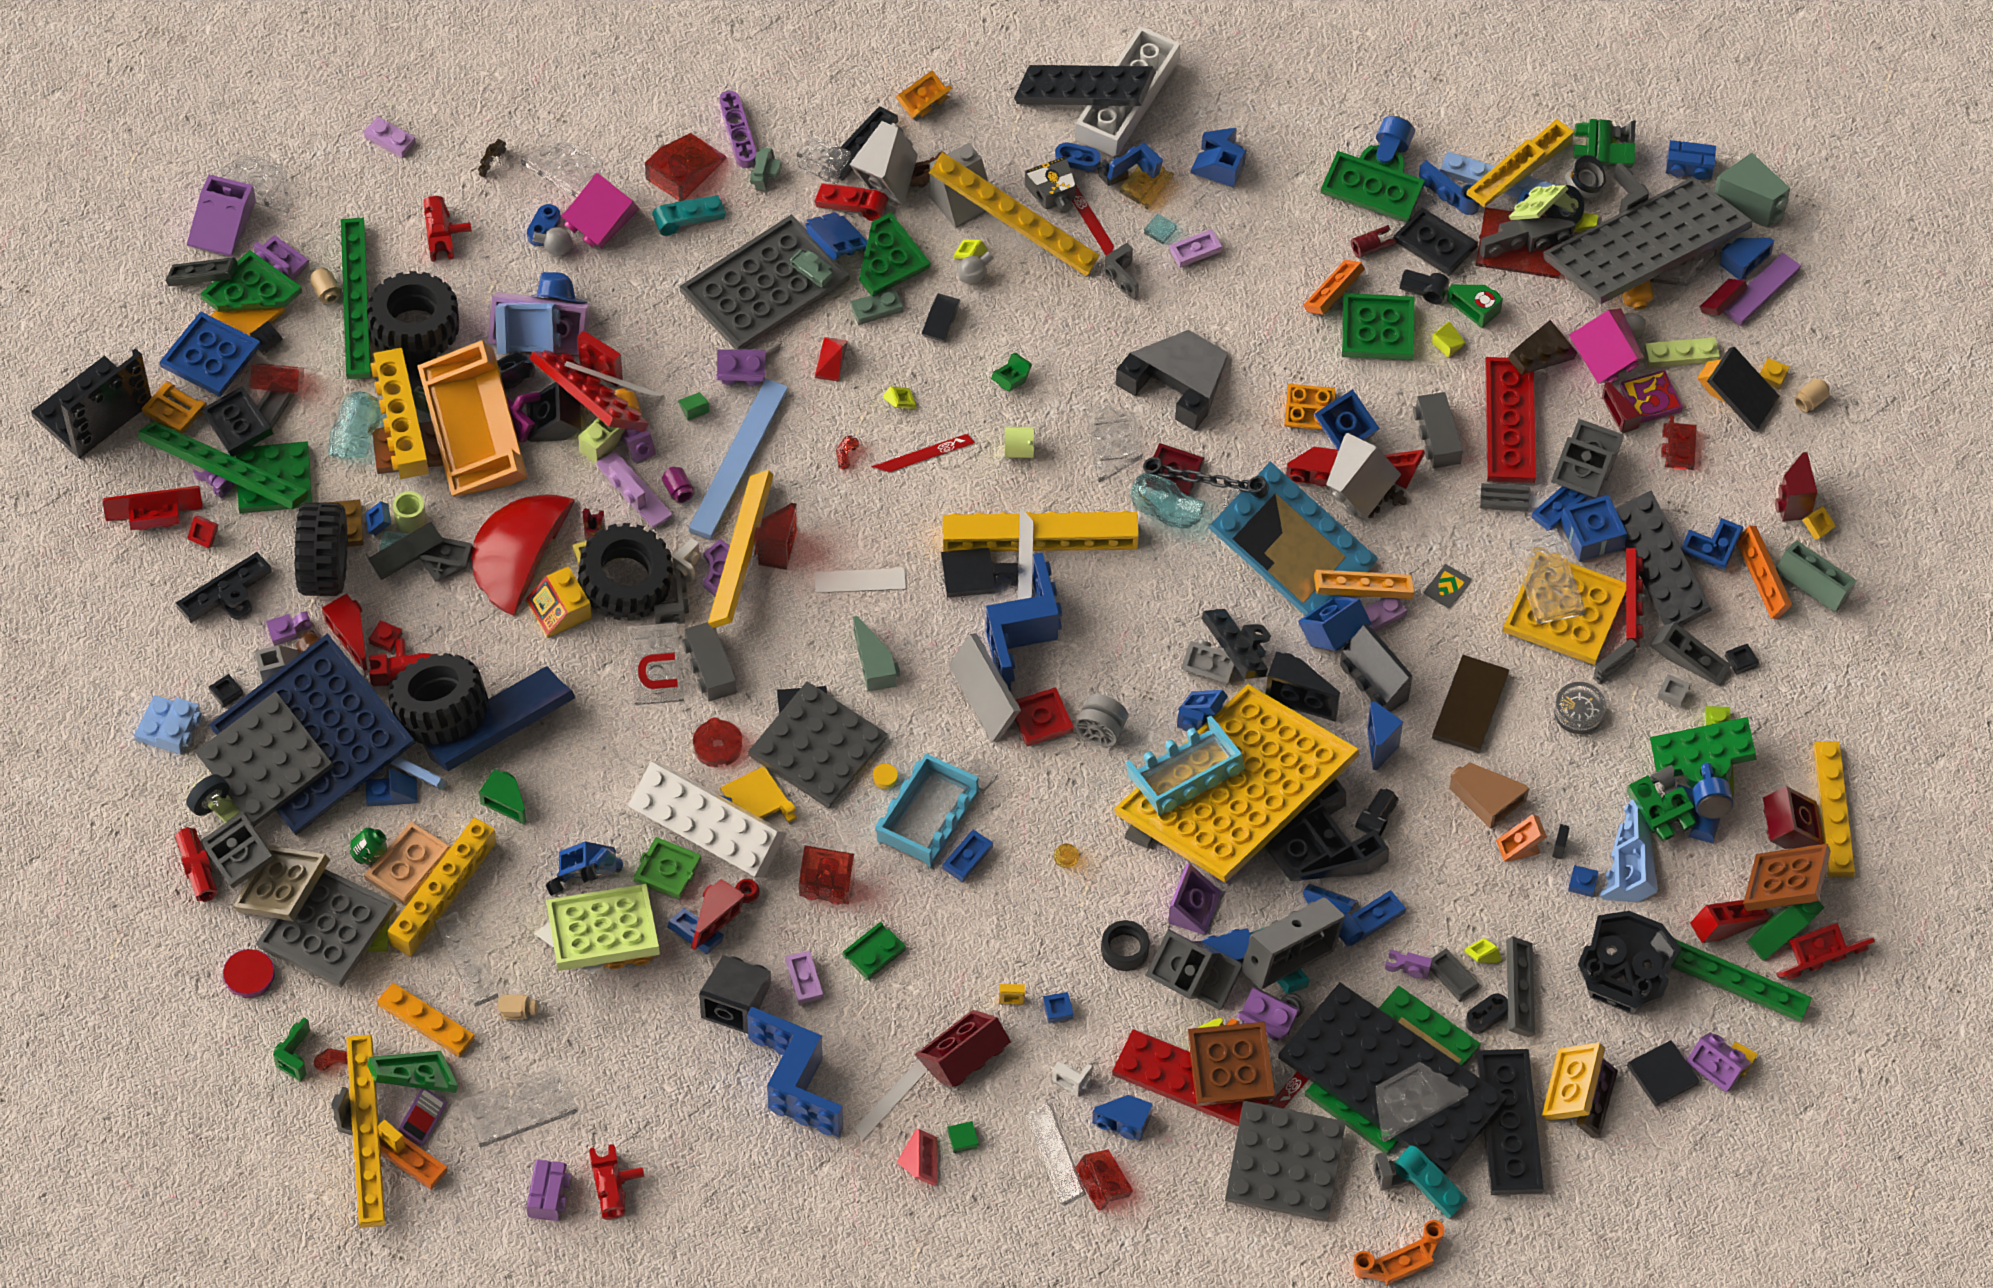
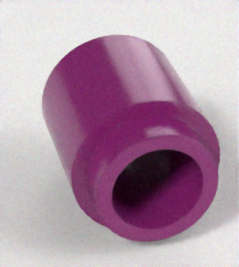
M670 467L664 472L662 482L673 500H676L677 503H684L693 497V486L683 468Z

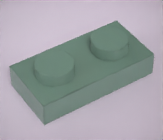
M895 288L881 292L873 297L870 295L850 301V307L858 325L903 312V306Z

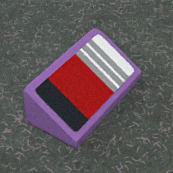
M420 1089L399 1126V1132L411 1142L423 1147L445 1109L447 1102L428 1089Z

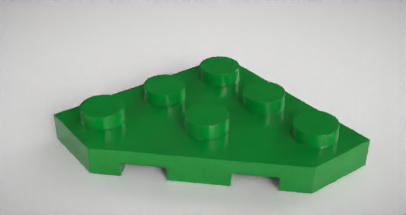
M891 212L872 221L859 281L873 297L930 269L931 265L927 257Z
M249 250L237 261L238 265L232 279L214 281L200 293L201 300L218 312L286 307L302 293V288Z

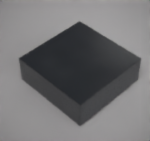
M1748 643L1728 650L1725 653V657L1736 675L1754 669L1759 665V661Z
M230 674L208 686L210 693L223 708L244 695L243 690Z
M1560 824L1552 857L1563 858L1570 829L1569 826Z

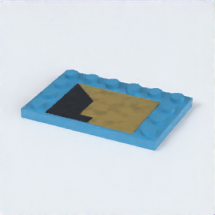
M1270 461L1257 475L1264 477L1269 485L1268 494L1263 498H1257L1252 496L1251 493L1241 491L1208 528L1306 616L1332 597L1341 596L1317 594L1314 580L1316 570L1367 572L1377 562L1378 558Z

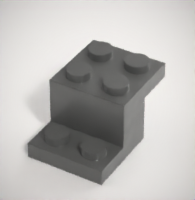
M1578 419L1572 437H1567L1551 483L1592 498H1598L1604 480L1608 481L1623 442L1624 434Z
M243 811L201 840L205 850L232 889L275 860Z
M1167 930L1145 976L1188 999L1198 998L1218 1010H1223L1241 973L1243 963L1202 941H1191L1172 930Z

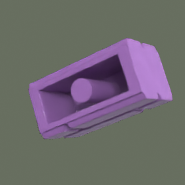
M539 1159L535 1161L526 1207L529 1218H544L545 1220L558 1221L560 1212L565 1213L567 1197H564L565 1188L570 1189L572 1174L568 1173L567 1164Z

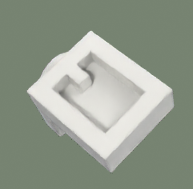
M691 538L672 557L674 572L675 570H680V577L686 578L690 582L695 579L693 565L697 563L700 557L699 542Z
M1058 1061L1052 1071V1081L1078 1096L1083 1089L1087 1090L1094 1079L1092 1076L1093 1066L1087 1064L1079 1074L1074 1067L1064 1065Z

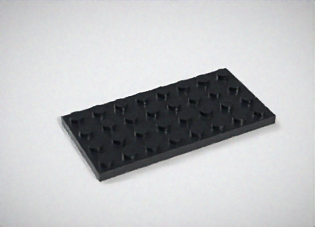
M1341 982L1338 983L1278 1054V1059L1406 1148L1409 1146L1417 1147L1445 1175L1507 1100V1096Z

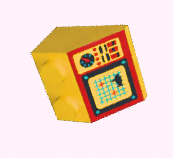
M569 566L547 575L526 598V602L547 638L592 619L590 601Z

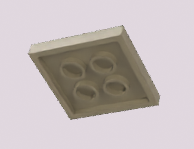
M269 846L268 849L275 860L250 876L233 904V908L240 913L294 921L330 859L323 853Z

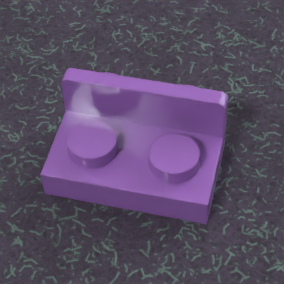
M718 349L716 380H722V384L734 385L736 381H746V385H760V381L765 380L766 350Z
M1253 987L1243 1010L1238 1013L1237 1018L1242 1020V1024L1265 1022L1267 1037L1278 1041L1288 1037L1300 1009L1257 987Z
M1710 1032L1699 1039L1686 1060L1690 1066L1726 1093L1731 1090L1742 1071L1751 1063L1741 1051L1731 1048L1721 1036Z

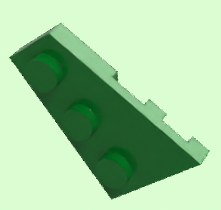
M441 1050L368 1058L367 1066L376 1083L451 1093L457 1092L458 1084Z

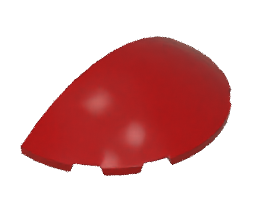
M548 494L524 497L510 502L494 512L481 526L475 537L471 552L473 576L479 589H483L488 595L489 601L497 608L513 616L515 615L535 578V569L551 539L556 538L575 499Z

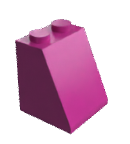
M596 172L562 217L566 220L564 225L574 233L577 230L585 235L582 240L592 248L597 245L602 249L640 208L633 200Z
M1621 309L1607 310L1569 335L1598 384L1615 382L1620 378L1619 373L1624 370L1627 372L1632 371L1639 366L1638 361L1644 358Z

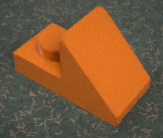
M1532 814L1499 837L1496 842L1503 860L1509 862L1539 854L1540 850L1537 844L1547 838L1539 816Z

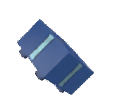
M1609 495L1563 508L1561 526L1578 562L1624 549L1627 532Z

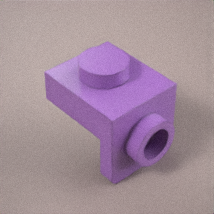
M625 429L621 439L629 448L634 462H639L656 455L651 434L647 429L645 432Z

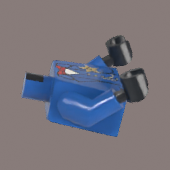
M586 841L559 851V872L556 878L546 883V888L552 896L564 889L560 882L566 883L571 877L582 878L583 882L586 883L589 880L593 881L615 872L619 873L623 868V860L616 857V849L614 847Z

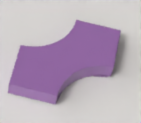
M719 539L703 553V558L710 566L709 574L703 581V587L714 597H716L730 548L722 539Z

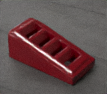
M1610 382L1605 383L1602 399L1619 430L1623 434L1638 429L1641 422V414Z

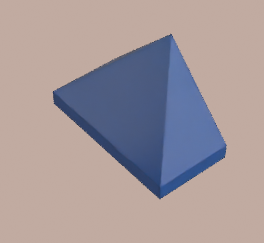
M1310 883L1303 891V896L1308 904L1325 897L1342 913L1351 911L1357 901Z

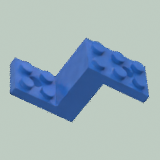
M1043 553L1033 554L1032 582L1036 597L986 606L985 632L992 660L996 664L997 670L1004 682L1007 683L1010 692L1011 682L1015 681L1013 671L1015 669L1013 654H1009L1008 649L1058 640V630H1062L1060 619L1062 617V608L1060 602L1056 603L1055 596H1057L1055 582H1050L1051 567L1049 561L1045 562Z
M751 1007L747 1014L748 1039H751L756 1045H765L773 1048L778 1054L783 1055L767 1084L768 1108L776 1115H786L793 1118L800 1125H810L817 1128L824 1135L839 1137L843 1130V1106L806 1091L823 1059L822 1035Z

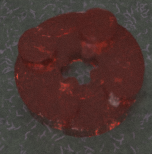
M717 717L710 718L706 723L698 727L693 736V749L697 759L710 767H718V765L725 763L726 766L732 764L739 758L742 752V733L734 724L728 721L720 720ZM722 740V743L724 745H717L716 747H714L713 741Z

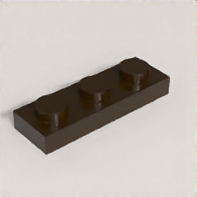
M1604 1058L1590 1114L1579 1116L1577 1126L1591 1138L1601 1136L1618 1072Z

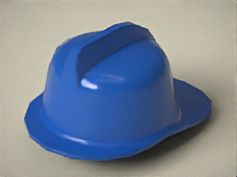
M560 272L541 273L537 294L531 295L588 303V301L575 297L571 279Z

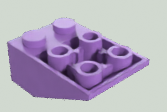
M209 174L199 196L187 246L232 257L256 203L253 185Z

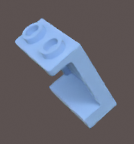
M499 303L495 307L497 354H507L508 352L516 351L543 352L544 350L555 353L558 347H561V334L557 333V324L560 323V310L556 309V303Z

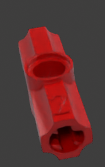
M186 827L180 829L175 834L182 856L181 861L186 877L190 879L196 900L210 901L218 893L211 875L212 869L207 853L201 846L196 828Z

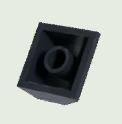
M557 382L552 383L539 392L541 396L539 401L526 404L527 416L535 423L527 438L530 442L567 440L581 431V403Z

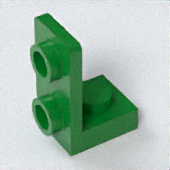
M305 1017L291 1027L289 1036L284 1042H280L273 1052L275 1066L300 1082L307 1075L305 1063L299 1055L293 1052L310 1032L309 1020Z

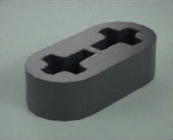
M1499 993L1492 994L1470 1009L1465 1022L1468 1030L1473 1033H1482L1503 1019L1508 1012V999ZM1493 1003L1495 1005L1501 1004V1010L1499 1008H1495L1491 1011ZM1482 1016H1484L1482 1019V1024H1480V1022L1478 1021L1473 1023V1017L1479 1019Z

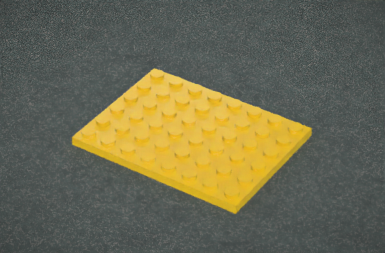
M1249 684L1213 716L1215 721L1242 753L1244 770L1158 816L1156 810L1138 787L1114 808L1115 814L1225 883L1360 756L1358 748ZM1208 721L1197 731L1199 736L1209 731ZM1214 741L1145 780L1157 796L1228 757Z

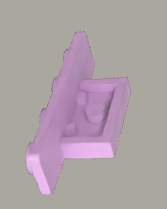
M612 451L596 462L597 467L608 478L611 485L617 488L626 502L633 506L651 528H656L672 517L671 512L616 451Z

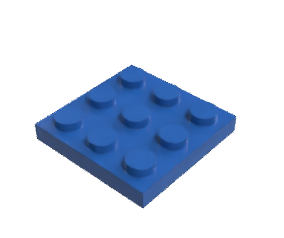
M200 311L160 360V366L221 397L259 350L261 344L259 340Z

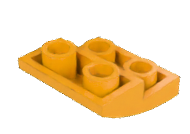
M1288 384L1284 427L1323 430L1313 414L1335 401L1336 388Z

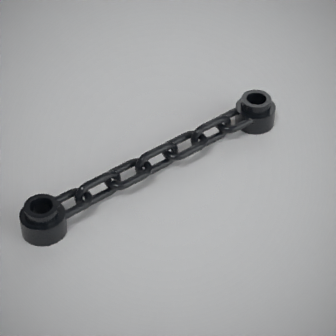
M1151 457L1143 464V470L1152 479L1160 477L1181 478L1184 481L1193 483L1203 482L1220 488H1236L1239 491L1251 493L1252 496L1257 498L1265 497L1269 490V485L1262 476H1255L1250 480L1242 481L1222 475L1211 476L1200 471H1184L1175 469L1172 466L1163 465L1157 457ZM1164 469H1168L1169 474H1164ZM1188 473L1196 474V479L1189 478ZM1216 478L1223 479L1224 484L1217 483Z

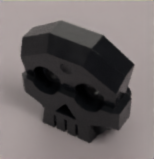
M1631 911L1598 915L1591 945L1584 947L1577 964V969L1586 982L1589 998L1601 1001L1617 1009H1622V1011L1633 1015L1635 1011L1645 1005L1662 1001L1669 982L1667 975L1678 959L1682 948L1666 927L1655 920ZM1613 948L1616 950V953L1610 955L1607 953V950ZM1649 962L1652 964V967L1645 969L1643 964ZM1624 975L1626 983L1621 982L1617 979Z

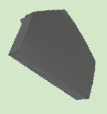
M443 538V545L426 555H420L419 559L434 581L438 582L467 568L472 552V543Z

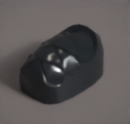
M518 351L497 360L504 390L515 387L524 379L532 378L535 375V364L529 357Z

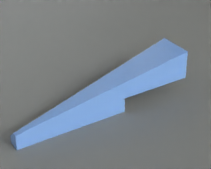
M1632 799L1630 804L1625 805L1624 812L1627 815L1625 822L1619 826L1611 854L1614 861L1611 871H1607L1605 878L1608 880L1607 886L1600 893V897L1604 900L1640 902L1658 892L1649 827Z

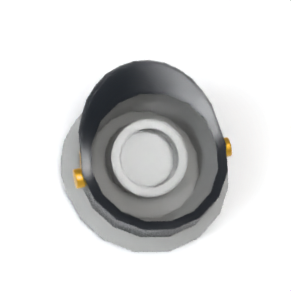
M1591 155L1580 156L1576 160L1574 168L1567 171L1565 175L1567 184L1577 188L1582 197L1586 198L1601 196L1607 181L1602 164Z

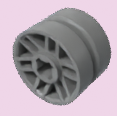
M1093 694L1087 698L1075 722V729L1087 741L1099 746L1110 747L1117 742L1129 714L1126 708L1115 699L1101 694Z

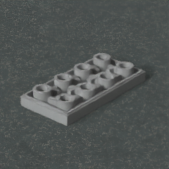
M977 633L970 634L950 662L949 667L990 740L998 742L1021 710Z

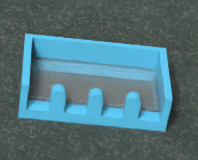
M1212 716L1207 717L1209 731L1199 736L1195 728H1190L1187 731L1188 742L1180 747L1177 746L1174 740H1168L1165 744L1167 754L1156 759L1151 751L1145 753V766L1136 769L1130 760L1125 762L1129 779L1136 784L1156 810L1158 816L1172 811L1178 805L1195 798L1200 793L1217 786L1220 782L1237 775L1245 769L1242 753Z
M926 753L921 761L918 760L914 765L913 774L909 780L906 779L903 782L898 797L891 800L887 814L884 818L881 817L878 820L875 831H877L878 843H885L913 856L931 868L978 795L979 778Z

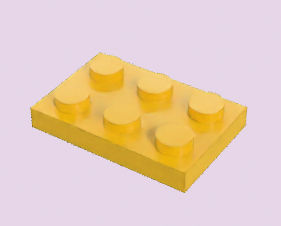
M1601 1043L1558 1049L1542 1116L1547 1121L1590 1114L1605 1052V1047Z

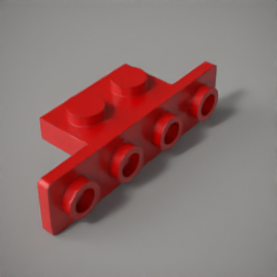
M200 486L102 499L106 521L129 518L130 530L140 531L152 527H171L179 524V512L203 508Z
M1838 922L1789 940L1798 964L1776 972L1777 977L1786 976L1787 980L1801 976L1800 971L1806 968L1814 971L1824 967L1823 962L1831 959L1832 963L1847 958L1845 953L1853 950L1855 954L1869 950L1868 945L1874 943L1875 939L1874 937L1865 938L1846 946Z

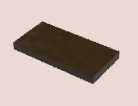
M1462 654L1433 731L1432 739L1479 753L1510 669Z

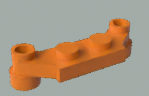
M1438 1220L1426 1222L1421 1240L1376 1260L1368 1251L1358 1252L1353 1260L1355 1275L1361 1279L1371 1278L1384 1281L1386 1286L1433 1266L1434 1260L1432 1257L1440 1241L1443 1239L1444 1225Z

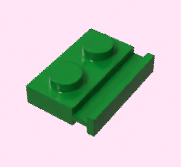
M879 922L845 949L843 957L847 958L851 965L865 979L869 980L906 950V945L889 929L887 930L882 922Z

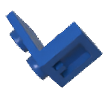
M1143 142L1137 147L1130 148L1124 156L1116 157L1109 165L1110 169L1107 178L1113 180L1137 164L1143 172H1146L1153 179L1159 175L1163 159Z

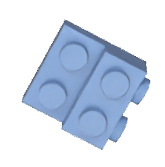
M154 695L134 734L135 740L181 755L184 747H188L191 742L194 727H198L201 722L202 713L200 712L199 704L177 697L172 701Z

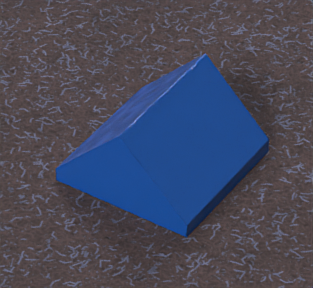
M1370 702L1367 722L1373 770H1378L1399 748L1403 726L1402 720L1377 702Z

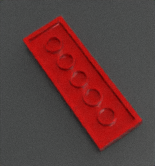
M548 350L543 352L532 351L529 359L609 427L646 431L649 423L641 417L642 414L637 410L631 409L626 400L618 398L614 394V390L601 384V379L564 366L567 361L577 364L573 356L567 353L558 355Z
M1486 357L1487 482L1535 483L1534 371L1521 375L1508 357Z
M1132 1029L1112 1070V1076L1239 1126L1243 1102L1197 1106L1189 1051ZM1271 1099L1248 1102L1268 1105Z

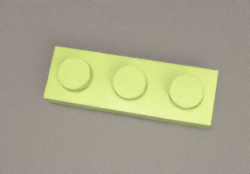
M1716 337L1645 343L1644 347L1648 368L1701 364L1719 360L1720 358Z

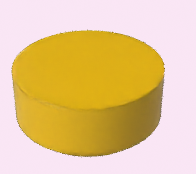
M883 763L875 767L873 770V782L878 788L890 789L896 785L898 772L893 765Z

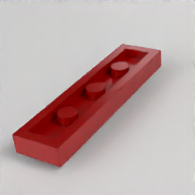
M1627 548L1626 639L1627 641L1632 639L1637 643L1636 648H1640V639L1644 638L1643 624H1640V616L1644 615V607L1639 597V594L1644 592L1643 579H1639V571H1643L1644 568L1643 557L1638 556L1636 548Z

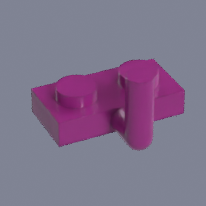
M538 392L519 395L514 403L506 396L518 443L526 442L535 424L522 411L524 404L539 401L541 396Z

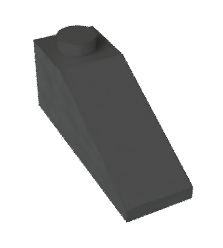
M1675 622L1661 626L1650 647L1669 661L1717 686L1720 685L1731 666Z

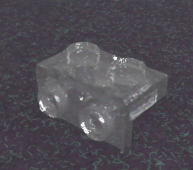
M813 134L808 137L797 151V166L802 171L820 177L823 181L835 185L839 183V173L851 159L850 151Z

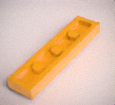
M1316 570L1314 574L1317 594L1413 599L1414 596L1412 577L1407 574Z
M394 982L377 1000L378 1006L459 1058L475 1040V1035Z

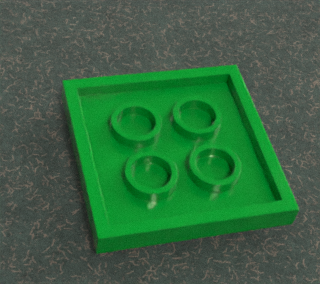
M1343 293L1342 357L1413 360L1414 296Z
M308 441L251 446L236 455L237 459L307 490V499L295 508H299L306 502H312ZM237 484L239 514L290 509Z

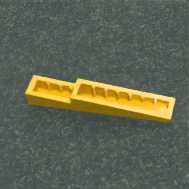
M1558 119L1554 120L1531 141L1529 139L1525 140L1468 189L1467 195L1483 207L1487 206L1572 144L1574 131Z

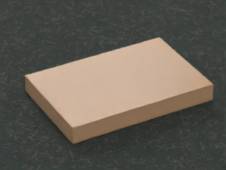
M411 821L387 848V852L364 874V878L405 905L426 881L451 846Z

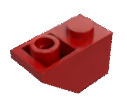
M1314 446L1287 463L1286 475L1294 483L1316 484L1321 487L1327 486L1326 484L1338 450Z

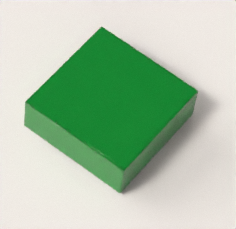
M973 1121L947 1127L953 1153L979 1148Z

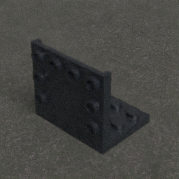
M135 348L132 350L133 356L118 367L104 355L31 411L32 417L80 459L139 414L143 406L151 399L142 353Z

